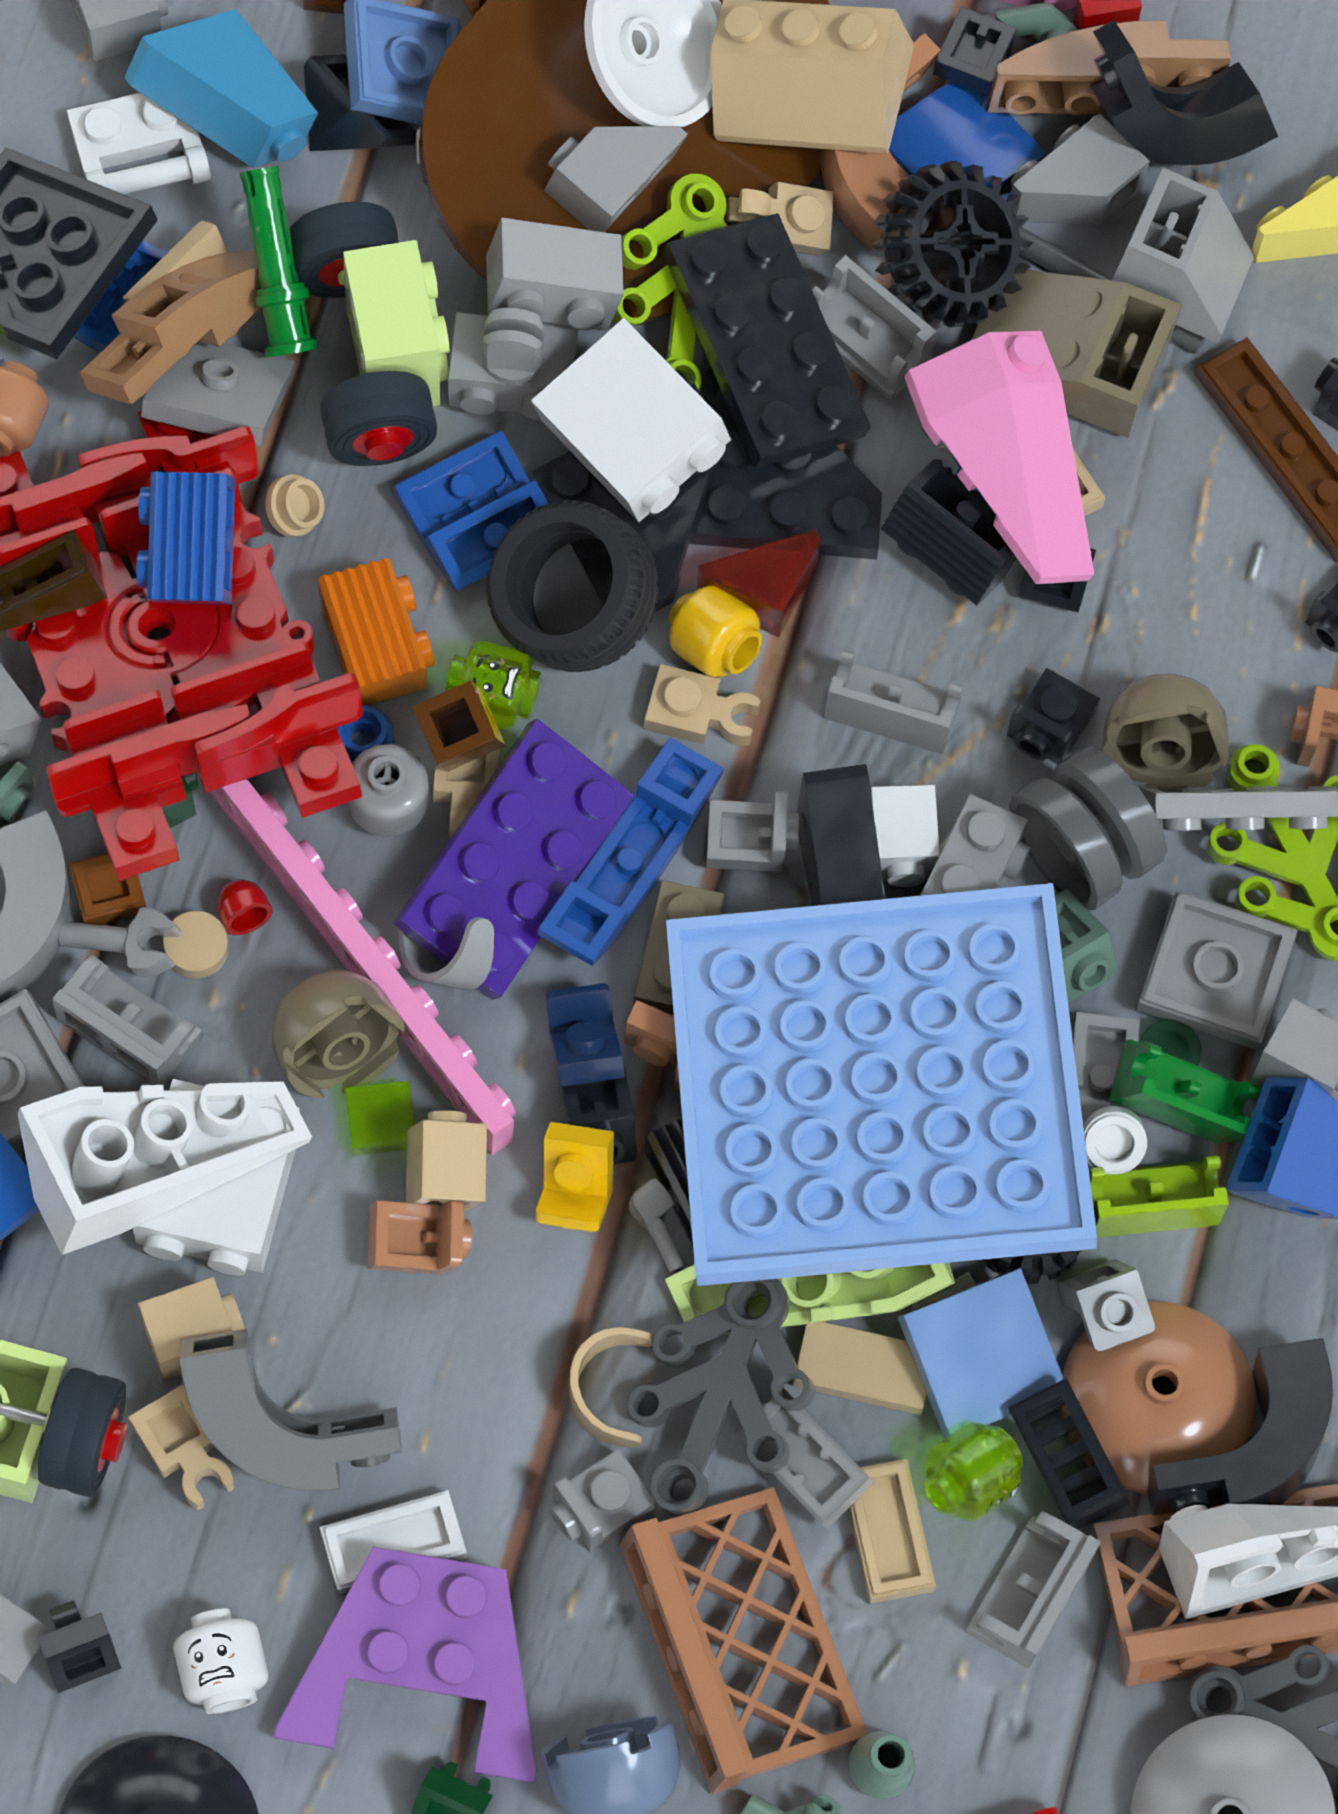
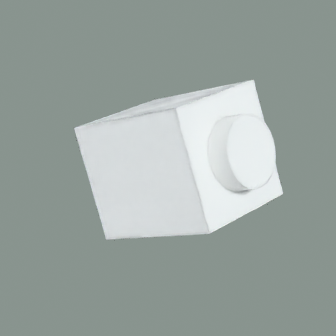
M935 785L872 787L871 796L883 881H887L889 885L895 887H913L922 884L925 879H929L940 856Z

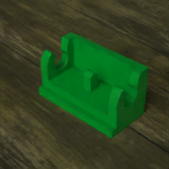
M1129 1039L1124 1042L1109 1101L1220 1145L1244 1140L1251 1118L1241 1115L1242 1110L1250 1098L1256 1099L1260 1096L1261 1088L1247 1081H1234L1164 1053L1160 1046L1148 1041L1139 1043Z

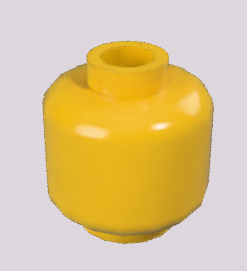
M709 585L697 589L692 594L687 593L676 601L670 611V647L678 657L709 677L723 678L730 674L743 672L753 663L761 649L762 635L760 634L758 615L753 608L721 587Z

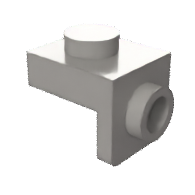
M775 791L773 803L710 800L706 868L782 872L785 850L797 851L799 813L787 812L788 792Z

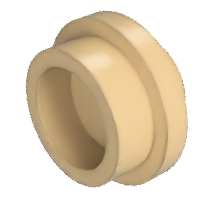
M289 474L275 479L269 486L265 499L266 513L270 523L280 534L287 537H297L309 533L320 522L324 514L325 505L321 490L313 481L305 479L300 475Z

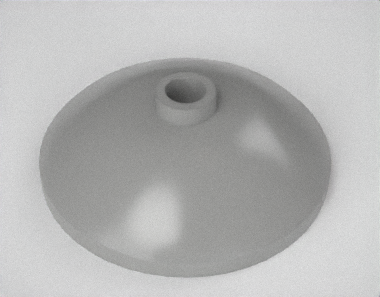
M1218 1715L1203 1718L1189 1723L1168 1736L1154 1750L1143 1766L1135 1785L1131 1804V1814H1219V1811L1226 1805L1238 1807L1243 1814H1336L1335 1802L1329 1781L1312 1752L1299 1739L1282 1727L1263 1719L1245 1715Z

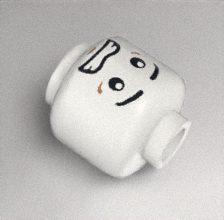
M228 1608L214 1609L193 1616L190 1619L192 1629L185 1631L175 1640L173 1647L186 1700L193 1704L203 1705L206 1714L229 1712L255 1703L257 1701L256 1692L266 1685L269 1675L256 1624L246 1619H232L230 1609Z

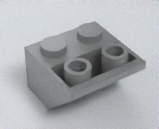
M1162 167L1112 280L1127 282L1182 304L1176 325L1218 343L1253 261L1254 254L1218 191Z

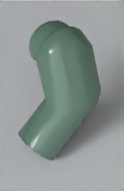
M1044 2L996 10L997 18L1003 23L1017 28L1015 37L1031 35L1038 43L1078 30L1068 17L1050 3Z

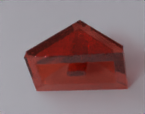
M813 530L698 566L696 590L712 585L735 596L753 608L759 617L761 630L780 637L817 567L821 541L818 532Z

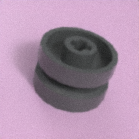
M1092 746L1081 747L1056 765L1053 775L1054 781L1046 777L1039 778L1011 797L1009 809L1010 812L1028 819L1022 842L1031 845L1029 855L1037 868L1050 883H1053V887L1059 893L1067 888L1090 911L1096 910L1120 892L1123 884L1122 876L1128 879L1142 877L1164 861L1168 850L1162 827L1140 788L1124 769L1106 753Z

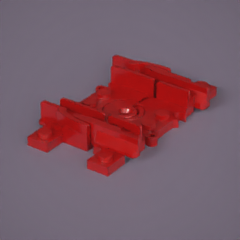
M141 410L137 413L145 438L116 443L84 452L77 458L79 470L36 486L32 483L20 451L11 453L8 457H0V567L75 530L95 559L108 598L88 607L5 630V633L13 641L22 642L27 640L32 660L45 690L39 702L43 718L49 719L54 715L60 714L70 717V719L64 721L62 727L53 728L50 731L54 747L69 752L70 758L50 764L46 768L52 797L57 810L62 816L69 817L92 809L95 822L118 881L180 860L176 843L162 808L187 800L181 776L197 773L203 789L207 793L281 767L302 818L362 798L361 784L337 730V727L357 721L363 715L358 680L354 673H347L324 682L320 681L311 656L315 648L312 628L303 620L289 622L287 608L270 568L274 563L272 545L266 544L259 548H250L244 545L248 539L263 534L260 517L245 511L241 502L238 485L253 480L259 475L260 471L254 436L248 426L214 436L141 417ZM151 472L224 473L235 478L231 605L155 603L147 600V588L138 587L136 575L139 550H149V525H141L139 520V493L141 487H151ZM93 523H97L108 552L98 550ZM121 556H127L135 578H131L120 558ZM26 589L17 591V595L25 592ZM163 627L170 631V635L163 639L152 640L147 637L148 633L154 628ZM177 681L178 684L173 686V682Z

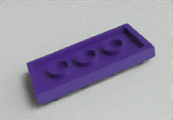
M538 718L528 722L393 924L448 965L459 950L468 923L476 917L489 920L494 927L493 961L486 980L477 989L492 1000L501 998L540 940L541 936L538 935L539 927L570 882H577L635 795Z

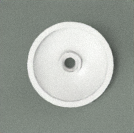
M587 0L584 31L588 59L603 93L619 112L641 126L684 127L694 123L712 107L710 50L722 7L720 0Z

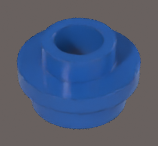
M362 705L363 715L360 719L337 727L351 763L361 752L375 745L394 744V729L390 719L385 713L375 707ZM360 731L369 732L374 736L372 743L366 746L356 745L352 742L351 738Z

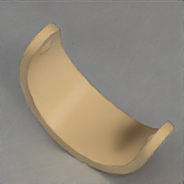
M623 1327L604 1329L593 1334L582 1343L573 1358L569 1382V1400L572 1411L579 1424L591 1436L604 1443L620 1447L637 1448L642 1446L643 1438L634 1433L609 1427L597 1419L587 1408L581 1396L578 1384L580 1375L586 1364L596 1354L607 1348L617 1345L651 1347L654 1336L652 1333Z

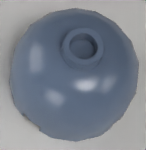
M646 1716L600 1725L585 1730L587 1737L580 1741V1746L569 1750L567 1738L564 1737L545 1746L541 1751L546 1778L553 1796L567 1814H647L665 1804L675 1790L681 1766L679 1744L673 1719L670 1717L664 1719L660 1724L658 1723L657 1716Z

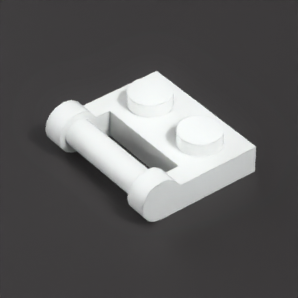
M142 93L67 110L68 122L84 179L124 195L191 179L193 184L211 180L207 156L198 131ZM183 150L184 153L183 156L104 174L103 171L104 168Z

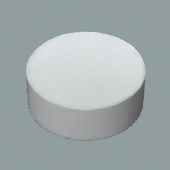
M1120 1106L1103 1107L1092 1113L1083 1125L1087 1160L1092 1167H1103L1106 1174L1117 1175L1134 1169L1142 1161L1147 1149L1146 1132L1140 1118L1131 1110Z

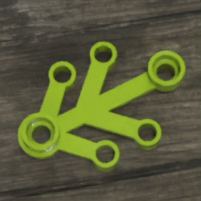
M689 174L677 180L670 188L667 196V211L645 228L633 229L621 237L622 265L632 270L642 268L656 257L659 245L680 231V239L727 227L723 220L727 207L726 198L721 187L713 179L703 174ZM693 194H697L703 200L706 207L705 212H700L693 206ZM630 240H636L642 245L644 250L642 259L635 257L629 249ZM666 265L638 287L624 290V295L612 320L617 324L625 318L632 327H635L649 317L651 307L674 291L666 362L674 370H679L689 385L695 383L700 392L702 377L698 367L693 363L696 330L668 265ZM624 299H630L636 305V318H632L624 312Z
M1260 744L1244 745L1235 751L1230 760L1226 773L1227 782L1230 788H1233V792L1245 791V788L1253 786H1278L1276 781L1280 773V763L1274 752L1266 746ZM1249 759L1258 760L1265 765L1266 771L1261 774H1254L1246 768L1244 762ZM1338 775L1330 777L1324 786H1338ZM1289 817L1265 818L1282 851L1249 840L1245 830L1226 829V822L1215 826L1207 843L1208 853L1215 862L1222 865L1236 863L1300 886L1311 904L1309 906L1277 896L1275 886L1271 881L1261 876H1252L1245 879L1239 887L1235 899L1237 909L1308 933L1311 945L1316 952L1328 960L1338 962V935L1332 931L1330 926L1331 922L1338 920V897L1326 876V871L1338 840V817H1328V828L1314 829L1310 843L1302 829L1289 828ZM1221 836H1230L1237 842L1238 849L1225 851L1219 847L1216 839ZM1250 890H1258L1264 894L1267 903L1260 906L1253 905L1246 899L1245 893Z

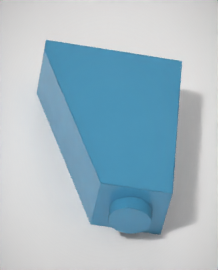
M237 9L142 36L124 77L131 87L252 168L275 160L285 162L297 156L306 146V137L318 115L316 109Z

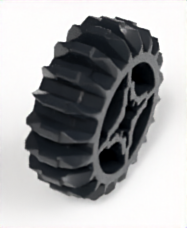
M948 161L942 163L941 166L930 164L920 167L919 171H917V176L912 174L903 177L897 182L899 191L889 193L883 199L890 213L879 215L873 221L885 232V238L875 240L870 246L879 252H885L886 262L881 263L875 272L881 275L891 273L893 281L888 291L894 296L905 294L904 304L914 313L921 311V318L927 324L932 325L942 321L944 326L955 328L963 326L965 322L970 325L984 322L988 318V309L999 312L1000 309L1007 307L1004 292L1015 294L1022 289L1013 274H1024L1031 268L1030 265L1019 257L1021 250L1029 249L1034 243L1025 237L1020 238L1018 227H1022L1029 217L1024 215L1014 216L1011 208L1014 206L1018 195L1012 193L999 195L1003 178L996 177L995 175L984 178L983 166L973 164L962 167L961 162ZM934 202V211L929 212L928 227L925 233L920 235L923 218ZM945 239L948 242H953L954 245H967L968 248L959 249L951 247V244H938L936 241ZM984 254L979 275L973 284L970 285V278L976 277V263L980 256Z

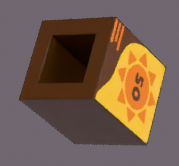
M471 680L412 706L437 765L448 772L506 746L481 688Z

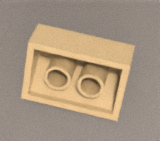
M723 0L710 50L713 127L716 140L888 154L915 46L897 10L761 0Z

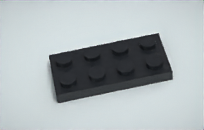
M779 213L668 242L663 255L755 469L864 438L867 435L871 425Z

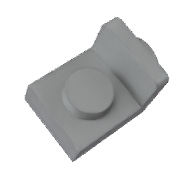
M1115 1259L1056 1281L1063 1306L1081 1314L1090 1345L1097 1351H1104L1150 1334L1155 1330L1154 1320L1138 1270Z
M617 1449L572 1480L568 1481L564 1476L553 1484V1500L556 1504L550 1508V1512L558 1527L569 1541L572 1542L580 1537L589 1552H591L656 1509V1501L620 1449Z

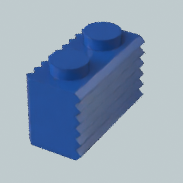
M151 472V487H141L138 506L140 524L149 525V550H139L136 567L137 584L139 588H147V600L155 603L231 605L235 478L224 473Z

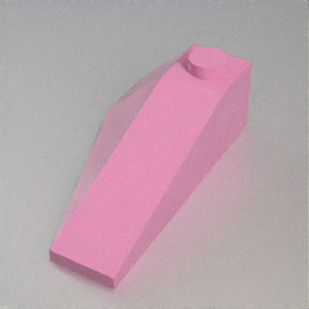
M1042 331L988 332L910 369L904 378L923 429L935 446L944 442L960 464L962 469L957 476L967 490L971 491L977 488L996 514L993 526L1036 584L1089 581L1094 575V568L1063 388Z

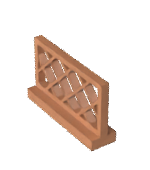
M1338 1484L1297 1490L1282 1505L1322 1507L1338 1504ZM1172 1513L1156 1516L1148 1514L1094 1523L1092 1532L1093 1537L1101 1541L1097 1554L1121 1651L1119 1664L1125 1687L1195 1676L1203 1669L1213 1666L1238 1669L1279 1662L1289 1658L1291 1652L1302 1645H1313L1324 1654L1338 1652V1595L1318 1584L1319 1582L1299 1587L1302 1591L1290 1606L1275 1608L1262 1599H1257L1233 1606L1227 1616L1210 1619L1205 1615L1187 1619V1623L1175 1624L1179 1617L1185 1619L1178 1598L1148 1580L1162 1561L1159 1551L1161 1536L1157 1533H1162L1164 1522L1170 1520ZM1137 1537L1156 1549V1552L1139 1574L1116 1560L1112 1540ZM1121 1579L1131 1585L1125 1596ZM1140 1591L1171 1611L1161 1627L1138 1631L1132 1630L1128 1608ZM1309 1596H1312L1318 1600L1315 1602L1305 1603ZM1245 1606L1254 1611L1240 1614ZM1308 1654L1302 1656L1301 1658L1311 1657L1315 1655Z
M774 1487L665 1521L658 1522L657 1518H653L630 1527L619 1545L711 1794L736 1787L741 1780L855 1744L860 1738L868 1734ZM763 1509L772 1533L764 1552L730 1535L738 1516ZM727 1520L722 1531L711 1526V1524ZM692 1531L716 1543L703 1571L678 1559L671 1540L672 1536ZM776 1546L782 1561L772 1557ZM723 1548L758 1564L745 1593L711 1576ZM765 1569L790 1581L795 1598L788 1614L753 1597ZM686 1579L697 1584L693 1594H691ZM704 1588L739 1605L727 1633L701 1621L696 1605ZM747 1609L781 1626L769 1655L734 1638ZM799 1609H801L806 1624L795 1618ZM789 1631L813 1642L819 1659L811 1677L777 1660ZM709 1641L720 1646L716 1656H714ZM728 1650L763 1667L750 1696L731 1688L723 1680L719 1668ZM823 1670L829 1686L819 1681ZM770 1672L805 1689L792 1718L757 1701ZM813 1693L837 1705L846 1729L824 1735L800 1722ZM733 1704L743 1708L739 1720ZM751 1713L786 1730L777 1751L754 1759L743 1733ZM794 1735L806 1740V1742L789 1747Z

